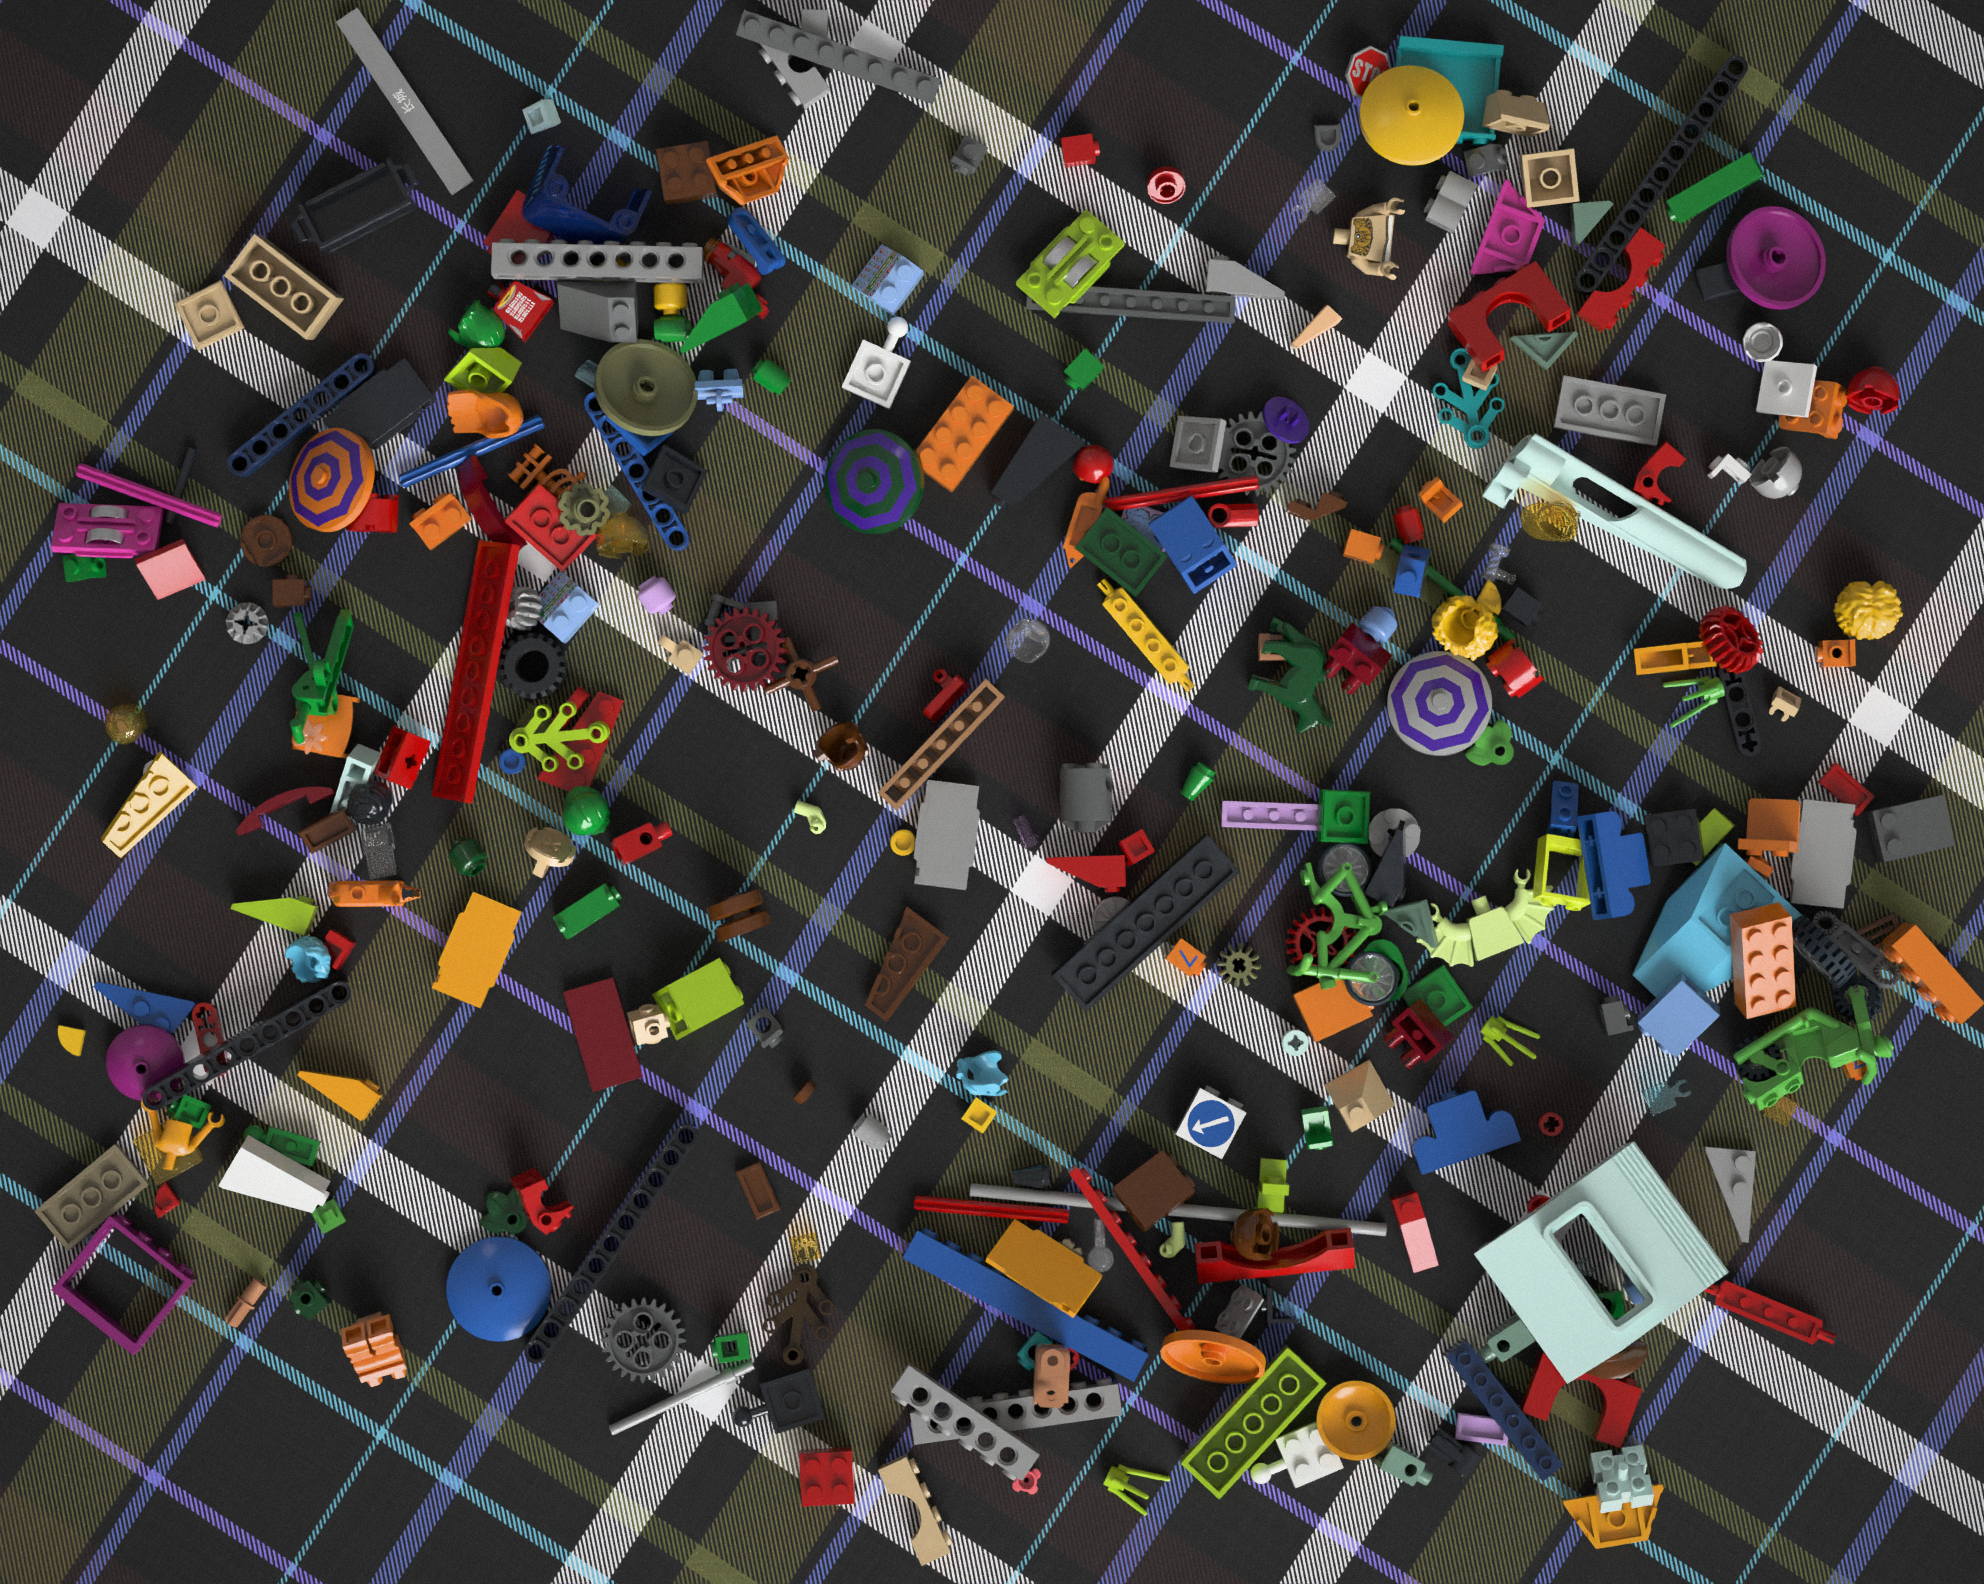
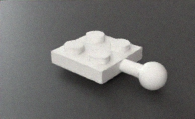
M894 317L888 322L887 329L889 335L883 348L868 341H862L842 385L843 389L887 409H890L911 363L910 360L892 353L898 338L904 336L908 331V324L902 317Z
M1317 1421L1277 1437L1275 1441L1283 1459L1268 1465L1265 1463L1255 1464L1251 1469V1478L1258 1484H1264L1270 1480L1272 1474L1287 1468L1292 1483L1297 1488L1344 1467L1339 1456L1329 1450L1322 1441L1318 1432Z

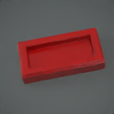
M1836 762L1817 781L1840 803L1855 804V812L1853 813L1855 816H1858L1875 797Z

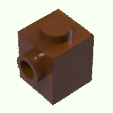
M285 575V579L273 580V606L308 607V601H312V586L308 585L307 580L301 579V575Z

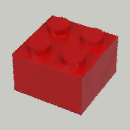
M853 1447L800 1450L802 1507L855 1504Z

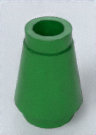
M1198 761L1196 765H1192L1180 793L1193 801L1214 780L1213 776L1216 772L1203 762Z

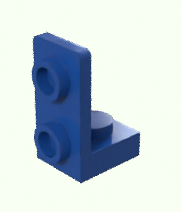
M1553 781L1551 817L1546 834L1574 838L1577 829L1576 817L1578 815L1579 785L1577 783Z

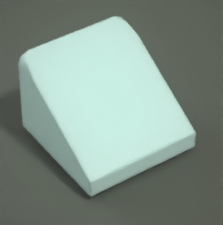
M551 99L540 100L522 110L531 134L561 123L554 102Z

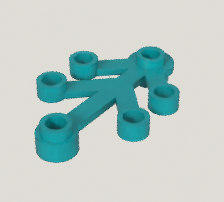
M1460 348L1451 354L1450 364L1457 370L1463 398L1450 391L1444 383L1435 384L1432 388V395L1436 399L1446 400L1467 414L1469 424L1455 417L1453 411L1449 408L1440 410L1437 418L1441 424H1449L1464 434V441L1470 448L1481 449L1488 444L1490 440L1488 428L1496 415L1504 409L1505 403L1500 397L1492 398L1488 403L1489 410L1479 422L1477 411L1490 390L1499 383V376L1495 373V384H1489L1486 391L1479 388L1474 396L1471 384L1462 381V377L1472 358L1465 349ZM1456 356H1463L1465 359L1464 364H1457L1455 361ZM1436 387H1443L1445 390L1444 395H1437L1435 392ZM1493 401H1499L1501 403V408L1499 410L1493 409ZM1442 412H1448L1450 420L1444 421L1441 418ZM1473 432L1481 434L1479 441H1475L1472 438Z

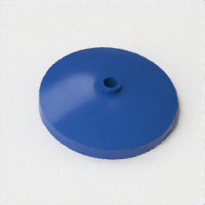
M507 1236L487 1237L476 1241L464 1249L452 1264L446 1284L448 1305L454 1318L466 1331L488 1341H509L528 1333L545 1315L552 1293L550 1273L540 1254L527 1243ZM498 1285L501 1287L502 1293L500 1295L495 1294L494 1286Z

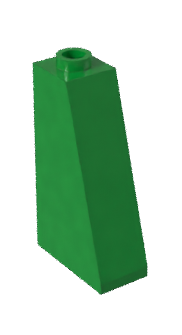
M1749 152L1667 200L1669 206L1665 209L1673 222L1677 220L1679 224H1682L1766 177L1754 154Z

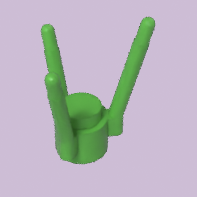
M1709 676L1698 679L1663 683V687L1701 684L1698 686L1697 692L1683 696L1682 700L1688 701L1697 697H1701L1703 701L1707 700L1670 724L1671 728L1684 722L1706 707L1718 703L1717 698L1725 696L1724 687L1719 677L1710 679Z

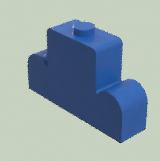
M1613 811L1577 816L1593 920L1609 919L1631 914L1635 905L1629 888L1648 885L1651 882L1643 834L1635 833L1620 836L1622 829L1621 818Z
M1470 1089L1457 1094L1455 1090L1441 1094L1442 1099L1425 1105V1111L1434 1137L1420 1135L1415 1138L1412 1143V1153L1419 1173L1423 1175L1519 1142L1521 1139L1515 1121L1508 1112L1500 1109L1493 1110L1485 1118L1476 1091Z

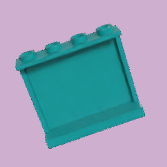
M1400 36L1397 41L1395 67L1413 65L1434 70L1448 79L1458 91L1464 107V123L1456 144H1461L1465 140L1473 141V145L1485 146L1493 143L1496 139L1495 130L1482 127L1486 97L1498 90L1500 63L1504 45Z

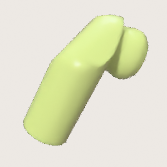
M799 800L797 801L794 813L807 816L810 830L815 834L821 833L826 828V819L821 808Z
M1171 1222L1172 1236L1159 1248V1252L1163 1257L1172 1258L1184 1248V1222Z

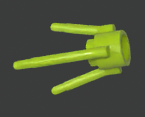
M1493 1015L1490 1016L1480 1031L1485 1035L1483 1040L1489 1043L1509 1066L1513 1065L1512 1060L1494 1039L1499 1042L1503 1038L1532 1059H1536V1054L1506 1034L1508 1029L1504 1026L1536 1039L1540 1038L1539 1034L1506 1021L1501 1016H1498V1018Z
M1119 1464L1118 1468L1111 1466L1103 1485L1109 1487L1108 1491L1115 1493L1134 1509L1146 1516L1147 1511L1122 1491L1125 1488L1144 1499H1148L1149 1495L1128 1484L1129 1476L1125 1474L1163 1481H1170V1477L1128 1468L1122 1464Z

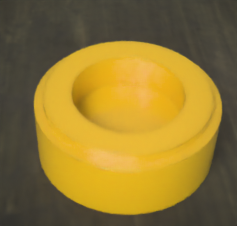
M898 830L892 835L890 845L896 854L902 856L909 855L915 849L916 838L908 830Z

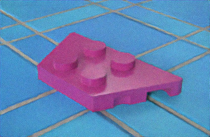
M1505 179L1470 269V275L1516 271L1522 265H1529L1545 219L1532 207L1527 208L1525 197L1521 196L1514 189L1509 180Z

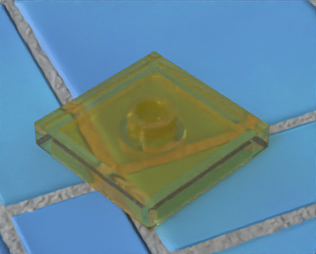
M165 1122L160 1124L161 1133H163ZM152 1129L132 1140L157 1186L204 1161L201 1152L196 1147L190 1154L176 1156L173 1170L163 1169L166 1153L160 1151L155 1146Z

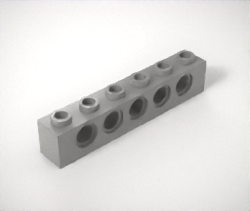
M910 1362L891 1389V1392L895 1394L893 1398L903 1406L910 1404L916 1408L915 1414L925 1421H928L930 1418L938 1423L937 1429L947 1436H950L952 1433L960 1438L958 1441L960 1445L969 1451L973 1448L982 1453L980 1456L982 1460L992 1466L994 1463L1004 1468L1002 1473L1014 1481L1016 1478L1022 1481L1040 1455L1039 1450ZM922 1387L927 1390L928 1397L925 1400H917L913 1396V1391L916 1388ZM944 1402L948 1404L950 1411L946 1415L937 1414L935 1406L938 1403ZM961 1417H966L970 1419L972 1425L967 1430H961L957 1427V1420ZM981 1433H990L994 1438L992 1443L989 1445L981 1444L978 1440ZM1005 1447H1011L1015 1451V1456L1010 1460H1005L1000 1456V1451Z

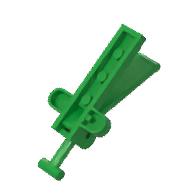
M341 609L336 619L325 659H316L315 663L303 615L301 612H296L293 615L309 667V671L305 672L292 687V695L296 699L295 706L298 713L296 719L290 721L294 741L297 744L305 741L303 730L308 715L327 716L328 714L335 715L337 713L338 695L336 685L354 629L350 609Z

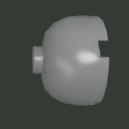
M1787 446L1779 447L1769 453L1772 457L1766 462L1761 459L1749 477L1751 485L1764 497L1771 499L1794 494L1799 487L1802 477V466L1797 456Z

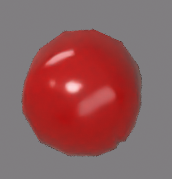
M1087 445L1078 451L1073 461V470L1084 481L1098 484L1104 477L1109 478L1113 471L1115 460L1110 452L1102 446Z

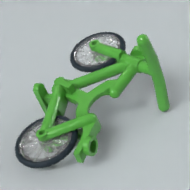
M1336 843L1328 847L1319 859L1318 875L1323 884L1321 888L1314 879L1311 862L1304 864V870L1300 871L1302 884L1309 886L1313 904L1319 905L1322 903L1331 909L1334 918L1332 929L1328 934L1323 930L1317 932V966L1311 965L1313 955L1306 953L1303 955L1300 964L1289 965L1287 972L1294 976H1301L1302 974L1316 976L1319 978L1321 990L1336 987L1335 980L1344 981L1348 993L1357 1002L1363 1005L1377 1006L1390 1000L1398 987V972L1393 962L1380 952L1364 951L1354 956L1348 962L1346 969L1339 967L1369 935L1373 936L1380 932L1382 921L1378 916L1388 911L1387 903L1382 901L1374 907H1370L1363 893L1372 875V865L1366 852L1353 843ZM1331 893L1343 897L1351 896L1360 916L1344 913L1341 904ZM1343 928L1360 929L1328 964L1327 946L1332 944L1341 935Z

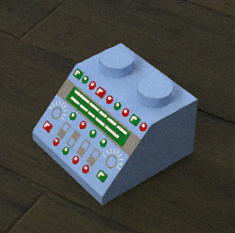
M881 244L851 287L894 317L924 276L922 269L904 256Z
M560 571L539 594L541 596L540 605L542 608L540 609L541 617H538L537 620L566 644L600 604L564 572Z

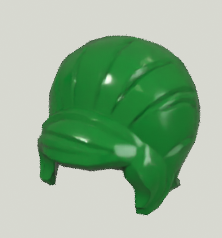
M474 300L472 305L465 307L466 313L458 323L460 333L455 332L451 328L448 333L456 343L465 346L468 351L471 348H499L505 337V327L502 319L493 310L480 304V300Z
M578 786L570 790L565 797V806L563 807V822L566 828L580 836L597 835L606 830L610 823V811L606 799L596 789L591 787Z

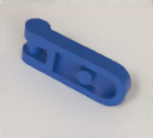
M735 208L728 216V225L757 262L758 271L766 275L772 272L773 269L783 267L785 265L784 255L755 217L745 208Z

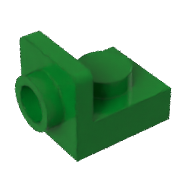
M184 1095L166 1106L167 1111L165 1115L201 1130L212 1105Z

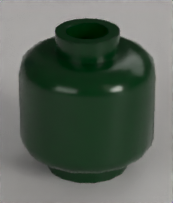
M460 837L451 844L450 847L452 849L449 852L448 858L459 874L472 877L479 874L486 867L487 854L475 838L464 839Z

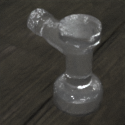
M1491 542L1489 551L1492 555L1485 571L1481 572L1479 577L1493 583L1497 578L1513 585L1516 575L1498 568L1501 558H1506L1510 553V549Z

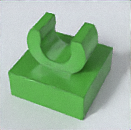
M335 1198L326 1202L323 1206H319L311 1213L323 1234L348 1221Z

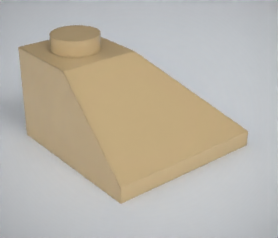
M1370 1060L1324 1085L1351 1132L1370 1123L1395 1106Z

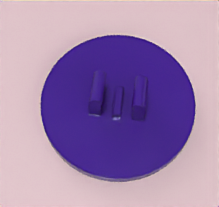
M1274 397L1264 405V422L1275 437L1287 443H1299L1308 435L1310 428L1308 418L1297 403L1285 397Z

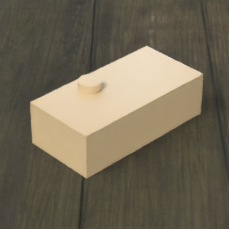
M254 234L224 274L228 280L306 340H314L344 300L343 297L263 235Z

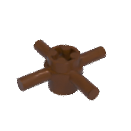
M787 637L785 638L787 642L782 644L783 648L788 650L786 654L790 661L786 668L785 676L768 683L764 689L767 695L789 685L797 690H803L812 712H815L822 708L812 687L816 681L817 673L839 662L835 654L813 664L806 659H800L791 638ZM798 668L808 670L805 676L806 680L803 682L798 678L795 679L793 675Z

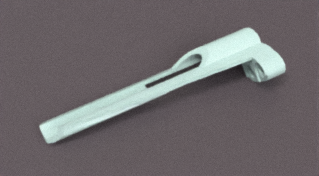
M1536 433L1533 436L1527 435L1512 449L1507 459L1497 469L1482 497L1505 509L1509 499L1515 497L1520 487L1719 589L1740 586L1747 571L1746 560ZM1587 477L1637 507V510L1626 517L1616 518L1577 495L1573 489V482L1577 478Z

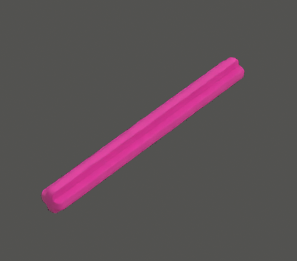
M83 463L79 464L76 470V476L214 527H218L221 523L222 515L210 509Z

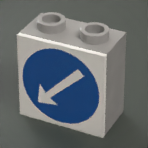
M1207 1085L1205 1089L1198 1087L1174 1133L1222 1159L1246 1112L1242 1110L1243 1104L1229 1098L1228 1101L1219 1098V1091Z

